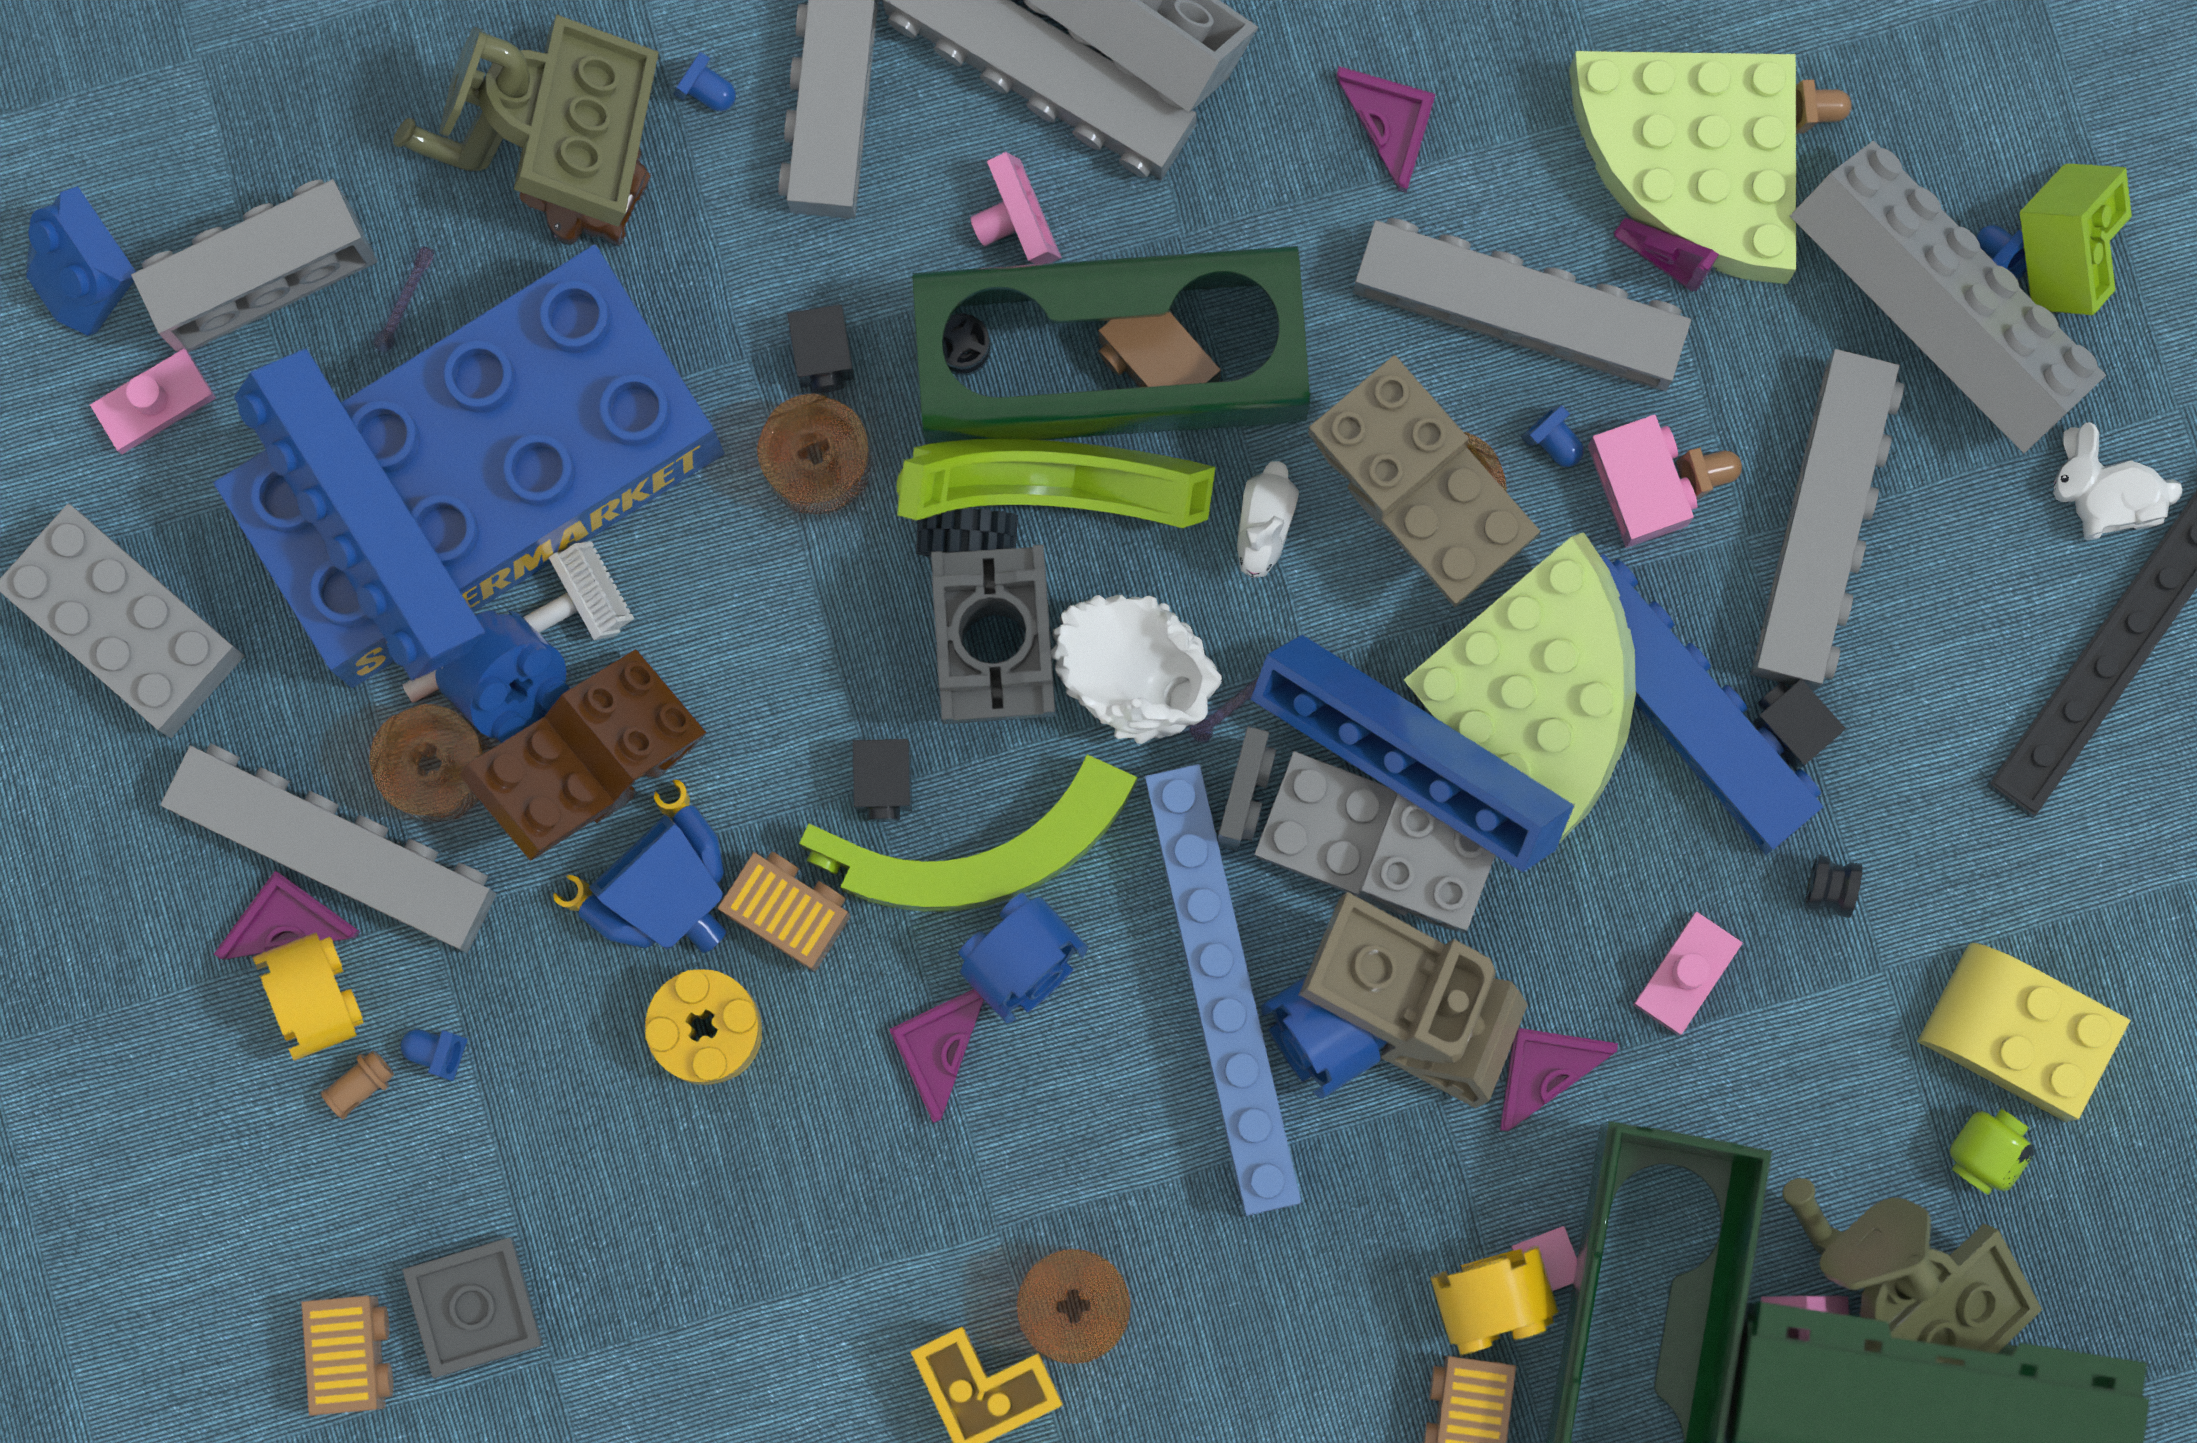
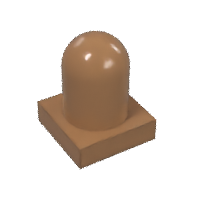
M1814 79L1800 81L1796 85V134L1807 132L1817 123L1844 120L1851 111L1852 103L1850 97L1844 91L1838 89L1815 90Z
M1701 448L1689 450L1676 460L1681 479L1684 477L1689 479L1697 500L1711 492L1713 487L1735 481L1742 471L1740 458L1731 451H1719L1703 456Z

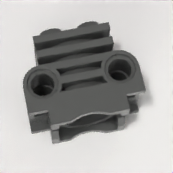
M1044 545L943 553L942 551L931 552L938 680L943 724L1055 717ZM992 615L1010 618L1017 622L1026 633L1025 641L1019 652L1008 661L997 664L980 662L971 657L963 647L964 637L970 627L978 620Z

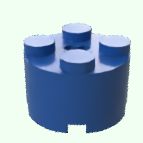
M494 610L475 615L485 630V634L466 656L443 666V668L437 669L435 677L442 695L481 733L488 737L496 738L502 743L543 718L558 698L570 690V688L565 683V661L554 646L517 612L509 611L510 614L498 615Z
M1025 893L1017 895L1002 909L999 916L1003 921L988 935L983 931H979L958 952V955L964 960L960 969V975L1005 1023L1017 1020L1011 1011L1019 1005L1028 1013L1046 999L1074 970L1067 963L1073 953L1076 952L1083 959L1088 950V946L1042 897L1030 900Z
M1306 976L1261 1004V1012L1265 1016L1272 1011L1277 1023L1268 1030L1278 1049L1302 1082L1311 1076L1320 1087L1314 1090L1313 1093L1318 1098L1324 1099L1379 1063V1049L1385 1046L1387 1042L1300 996L1299 993L1306 979Z

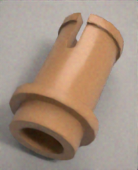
M374 1050L366 1056L360 1053L356 1057L358 1061L356 1065L331 1086L320 1092L326 1104L342 1120L376 1090L381 1088L385 1091L389 1088L387 1081L394 1076V1073L384 1059Z

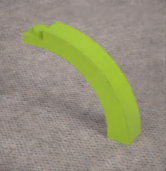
M971 439L932 443L914 447L913 458L904 460L903 469L898 476L896 485L899 496L897 515L919 520L947 511L976 506L1040 505L1108 512L1185 528L1208 520L1216 467L1160 454L1074 442L1029 439Z
M1086 754L1069 788L1042 819L1009 842L966 858L947 861L898 859L857 846L809 823L799 844L802 849L810 852L806 860L810 864L837 875L840 866L847 869V874L840 886L841 889L847 894L868 902L897 909L923 912L961 911L986 907L1015 898L1021 893H1026L1040 887L1067 870L1083 857L1103 837L1122 812L1137 785L1138 777Z

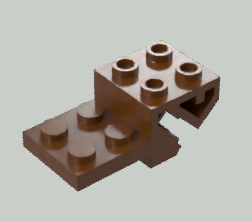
M637 649L563 693L543 718L468 763L459 776L526 857L532 861L592 821H595L597 824L624 807L634 798L633 795L637 793L632 786L636 780L644 775L648 778L650 776L657 779L660 778L687 755L707 732Z

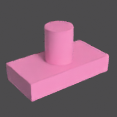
M1005 152L988 160L987 163L1003 202L971 216L973 229L981 244L987 246L1016 232L1028 261L1034 264H1047L1061 259L1021 159Z
M184 348L93 402L90 406L116 450L122 455L216 399L189 352Z
M1696 911L1633 1003V1006L1676 1035H1682L1743 942Z

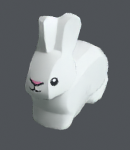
M2091 422L2084 423L2080 428L2071 427L2064 431L2063 444L2068 460L2057 473L2054 480L2053 493L2058 501H2075L2076 512L2083 522L2084 539L2095 540L2099 539L2102 533L2129 528L2139 530L2164 523V518L2168 515L2169 506L2175 504L2183 493L2180 482L2174 479L2164 480L2153 468L2132 460L2104 467L2098 460L2099 431L2095 424Z
M1279 461L1270 462L1263 473L1248 479L1245 486L1238 530L1237 552L1241 571L1251 578L1266 576L1280 558L1296 509L1299 491L1288 479L1286 465Z

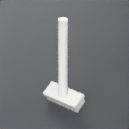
M592 541L574 543L566 550L555 552L548 557L567 593L523 617L539 633L576 612H579L594 640L614 637L621 632L620 628L634 620L633 615L629 614V608H626L627 604L623 602V597L619 596L621 593L619 590H616V584H613V579L609 578L611 575L609 572H606V566H603V561L599 560L601 557L599 554H596L597 550L593 548ZM436 670L414 681L409 680L402 684L412 703L439 689L435 677Z

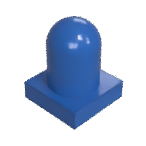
M699 52L676 87L673 95L684 101L689 94L714 111H725L735 102V88L729 81L706 67L710 58Z
M1988 225L1982 228L1976 237L1980 248L1998 266L2008 269L2018 281L2027 271L2022 231L2018 230L2013 236L1997 225Z
M1562 405L1552 407L1521 436L1528 446L1540 444L1558 465L1563 467H1572L1578 464L1584 454L1582 442L1563 421L1570 414Z
M414 1029L403 1036L400 1049L407 1060L429 1067L428 1073L454 1081L468 1039L442 1030L441 1035H437L424 1030Z

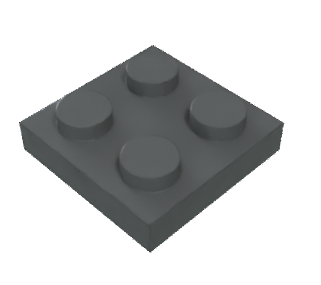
M1247 726L1218 836V845L1221 848L1238 852L1241 839L1253 840L1262 803L1252 800L1256 785L1264 788L1267 787L1276 749L1266 746L1269 736L1267 731Z
M513 1237L402 1269L432 1378H439L544 1346Z

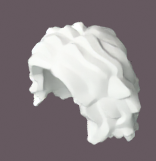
M1096 595L1091 600L1080 602L1074 606L1071 605L1062 612L1059 618L1062 625L1053 630V638L1057 645L1051 650V657L1057 660L1055 665L1057 676L1061 677V681L1066 686V694L1078 699L1079 704L1085 706L1102 724H1108L1115 728L1114 737L1117 739L1134 738L1135 742L1143 744L1153 738L1160 739L1165 736L1178 734L1187 726L1195 725L1205 719L1208 713L1207 700L1219 688L1222 676L1217 672L1213 661L1205 655L1202 640L1193 634L1189 624L1180 623L1177 615L1170 611L1169 605L1164 603L1158 605L1157 599L1153 596L1143 598L1134 596L1126 599L1123 595H1115L1104 599Z

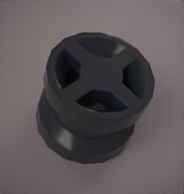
M965 313L951 315L943 335L945 361L952 374L960 376L974 374L981 370L989 359L991 349L988 330L983 322L973 315ZM968 350L974 351V353L968 352L966 354L961 355V353L967 352Z
M1818 854L1814 860L1808 881L1805 908L1817 911L1822 907L1834 909L1838 916L1850 918L1859 894L1862 864L1850 862L1845 866L1834 864L1830 857Z

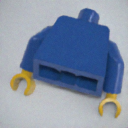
M674 779L672 782L678 792L681 793L680 798L675 803L667 804L661 800L656 791L654 792L655 802L664 816L590 886L586 881L574 875H567L566 877L575 882L578 887V894L573 900L566 901L564 897L555 892L553 893V898L560 906L571 911L579 910V917L609 941L644 949L657 942L665 949H669L685 935L701 953H706L713 949L726 934V929L709 913L724 896L717 885L724 874L718 837L699 810L695 806L690 805V797L684 784L680 780Z

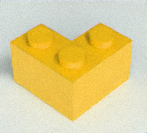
M960 1327L911 1351L953 1443H986L1063 1405L1039 1353L988 1377L964 1327Z

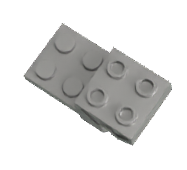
M1294 751L1254 857L1339 890L1349 892L1367 903L1404 916L1410 913L1432 925L1465 934L1495 855L1389 787Z

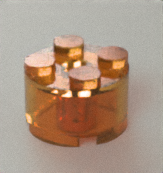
M804 394L781 403L768 417L757 445L758 461L769 488L782 503L795 512L816 515L837 511L855 500L868 484L872 466V454L865 428L858 415L852 409L827 396ZM817 444L821 452H826L822 454L823 462L813 465L810 459H806L808 457L807 448Z
M422 704L413 706L397 715L395 714L382 724L373 739L369 763L378 790L391 805L416 820L444 822L460 818L479 800L459 774L468 763L488 752V748L480 734L459 714L440 705ZM435 751H437L436 757L442 761L438 771L430 770L426 776V771L419 766V761L422 757L431 759Z
M1062 1250L1042 1258L1026 1274L1018 1293L1017 1315L1025 1337L1041 1354L1063 1363H1085L1103 1356L1121 1339L1129 1321L1130 1296L1123 1277L1105 1258L1086 1250ZM1078 1290L1080 1299L1089 1300L1091 1305L1090 1311L1081 1313L1080 1322L1070 1323L1068 1314L1058 1312V1302L1066 1301L1068 1291Z

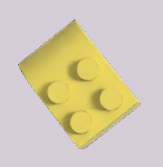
M1970 943L1917 1042L2060 1120L2069 1122L2080 1118L2130 1019L2006 953L1982 944Z

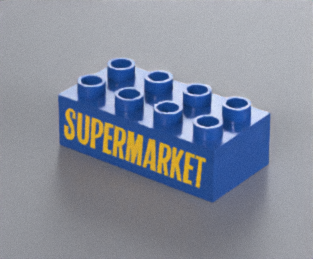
M596 244L341 402L473 612L551 564L548 557L555 552H562L574 543L588 541L725 454L714 428ZM267 450L262 451L213 482L325 663L335 675L348 686L354 688L395 662L389 654L386 639L373 618L366 616L360 608L356 591L343 571L337 569L331 562L327 553V545L314 524L308 522L301 514L297 505V497L287 481L272 468L268 460Z

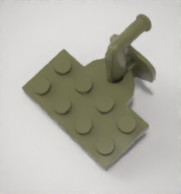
M557 14L549 28L544 53L519 50L515 45L489 35L480 28L473 27L455 66L439 129V134L447 137L450 135L465 101L480 106L463 142L460 143L418 127L413 118H407L395 132L393 144L396 147L404 146L420 155L465 171H481L490 165L504 138L522 148L513 190L618 227L626 214L659 52ZM480 58L492 62L485 78L484 72L476 70Z
M1805 1178L1792 1179L1783 1187V1200L1791 1206L1814 1249L1822 1255L1819 1263L1825 1277L1848 1289L1854 1290L1865 1287L1861 1299V1318L1887 1321L1892 1337L1997 1354L2042 1311L2039 1302L2002 1235L1994 1227L1983 1223L1949 1256L1929 1246L1931 1217L1924 1207L1904 1198H1888L1874 1204L1845 1232H1842L1830 1226L1815 1199V1186L1810 1180ZM1865 1339L1864 1350L1880 1353L1882 1341ZM1936 1356V1362L1964 1365V1360Z

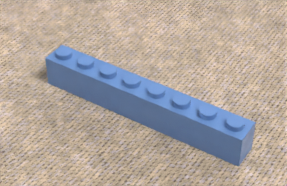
M1200 764L1145 776L1147 796L1244 1216L1248 1217L1299 1205L1302 1202Z

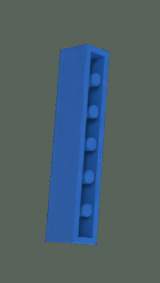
M307 348L251 371L234 396L239 414L243 422L248 427L254 429L265 446L272 468L276 473L285 478L297 497V505L303 517L308 522L314 524L326 543L327 553L331 562L337 569L344 572L353 586L360 608L366 616L373 618L385 637L392 659L398 665L403 666L410 679L414 681L466 656L485 634V630Z
M1603 553L1600 557L1609 568L1620 594L1619 599L1624 609L1627 626L1630 628L1635 649L1636 696L1634 704L1762 852L1767 855L1824 807L1817 799L1821 794L1820 789L1802 769H1798L1795 773L1780 757L1784 753V748L1767 728L1761 727L1757 730L1743 714L1748 708L1736 691L1727 684L1720 688L1707 673L1711 665L1703 653L1690 642L1684 646L1670 629L1675 624L1669 614L1656 601H1652L1650 604L1645 602L1634 589L1638 585V581L1630 569L1619 559L1611 562Z
M1300 635L1270 652L1265 658L1250 699L1521 872H1525L1557 849L1575 806L1571 802L1304 635Z

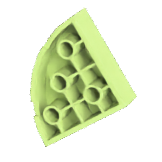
M1575 51L1569 69L1573 110L1580 133L1584 137L1586 146L1596 163L1595 168L1604 185L1629 216L1636 222L1714 250L1719 254L1713 267L1717 268L1716 271L1744 280L1788 284L1796 271V222L1790 217L1796 210V54Z
M1584 532L1571 536L1404 679L1406 684L1436 719L1575 805L1560 842L1590 813L1609 782L1628 739L1636 696L1635 649L1630 628L1627 626L1624 609L1619 599L1620 594L1609 568Z

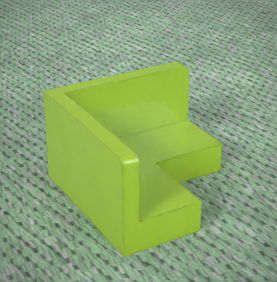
M2068 163L2064 164L2019 212L2030 297L2037 305L2046 308L2050 312L2094 315L2116 290L2110 240L2132 217L2126 167Z

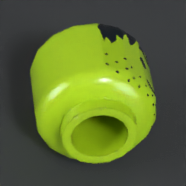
M2002 1108L1995 1117L1985 1111L1973 1113L1950 1145L1949 1153L1956 1162L1951 1169L1987 1195L1991 1193L1993 1188L1998 1191H2008L2034 1156V1147L2023 1137L2029 1127Z

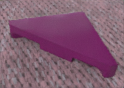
M1339 66L1336 74L1337 82L1397 189L1407 193L1436 94Z
M1626 217L1613 234L1621 243L1691 292H1696L1719 256L1712 249Z
M274 871L215 951L214 955L222 960L259 955L315 932L319 940L330 936L332 942L354 939L361 931L282 874Z
M974 989L889 1029L933 1123L942 1120L984 999Z
M1518 1028L1511 1047L1499 1131H1510L1617 1052L1618 1043Z

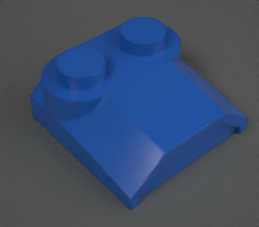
M77 186L60 192L53 204L33 212L28 231L31 243L28 248L26 277L56 321L90 336L97 333L132 285L134 280L131 274L136 271Z

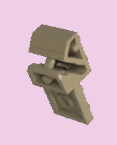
M1395 354L1309 426V436L1329 465L1350 481L1347 488L1356 501L1379 527L1383 526L1454 607L1473 593L1541 533L1538 527L1467 448L1469 438Z
M1349 892L1341 896L1337 902L1299 993L1305 999L1386 1041L1387 1044L1383 1047L1380 1058L1474 1108H1478L1490 1101L1528 1005L1512 981L1494 978L1496 971L1490 958L1455 939L1447 944H1443Z

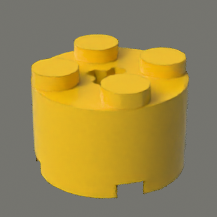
M315 932L252 957L257 970L266 966L269 967L270 972L260 976L285 1041L297 1038L299 1045L289 1049L293 1061L357 1036L354 1027L364 1024L363 1018L351 988L340 992L334 975L342 973L343 967L330 936L319 940Z
M706 969L687 970L668 980L654 995L646 1014L645 1038L655 1059L668 1072L692 1084L713 1085L740 1075L750 1066L761 1046L762 1021L753 997L736 980L718 971ZM710 1013L714 1014L711 1024L718 1029L716 1035L712 1039L703 1035L698 1042L694 1041L697 1032L691 1026L696 1017L706 1019Z
M1532 1246L1524 1253L1522 1249H1517L1461 1265L1462 1272L1448 1275L1447 1271H1443L1430 1277L1449 1343L1457 1344L1460 1354H1467L1493 1345L1492 1341L1501 1338L1500 1333L1512 1331L1514 1340L1542 1333L1547 1330L1546 1326L1554 1324L1552 1316L1559 1312L1539 1246Z

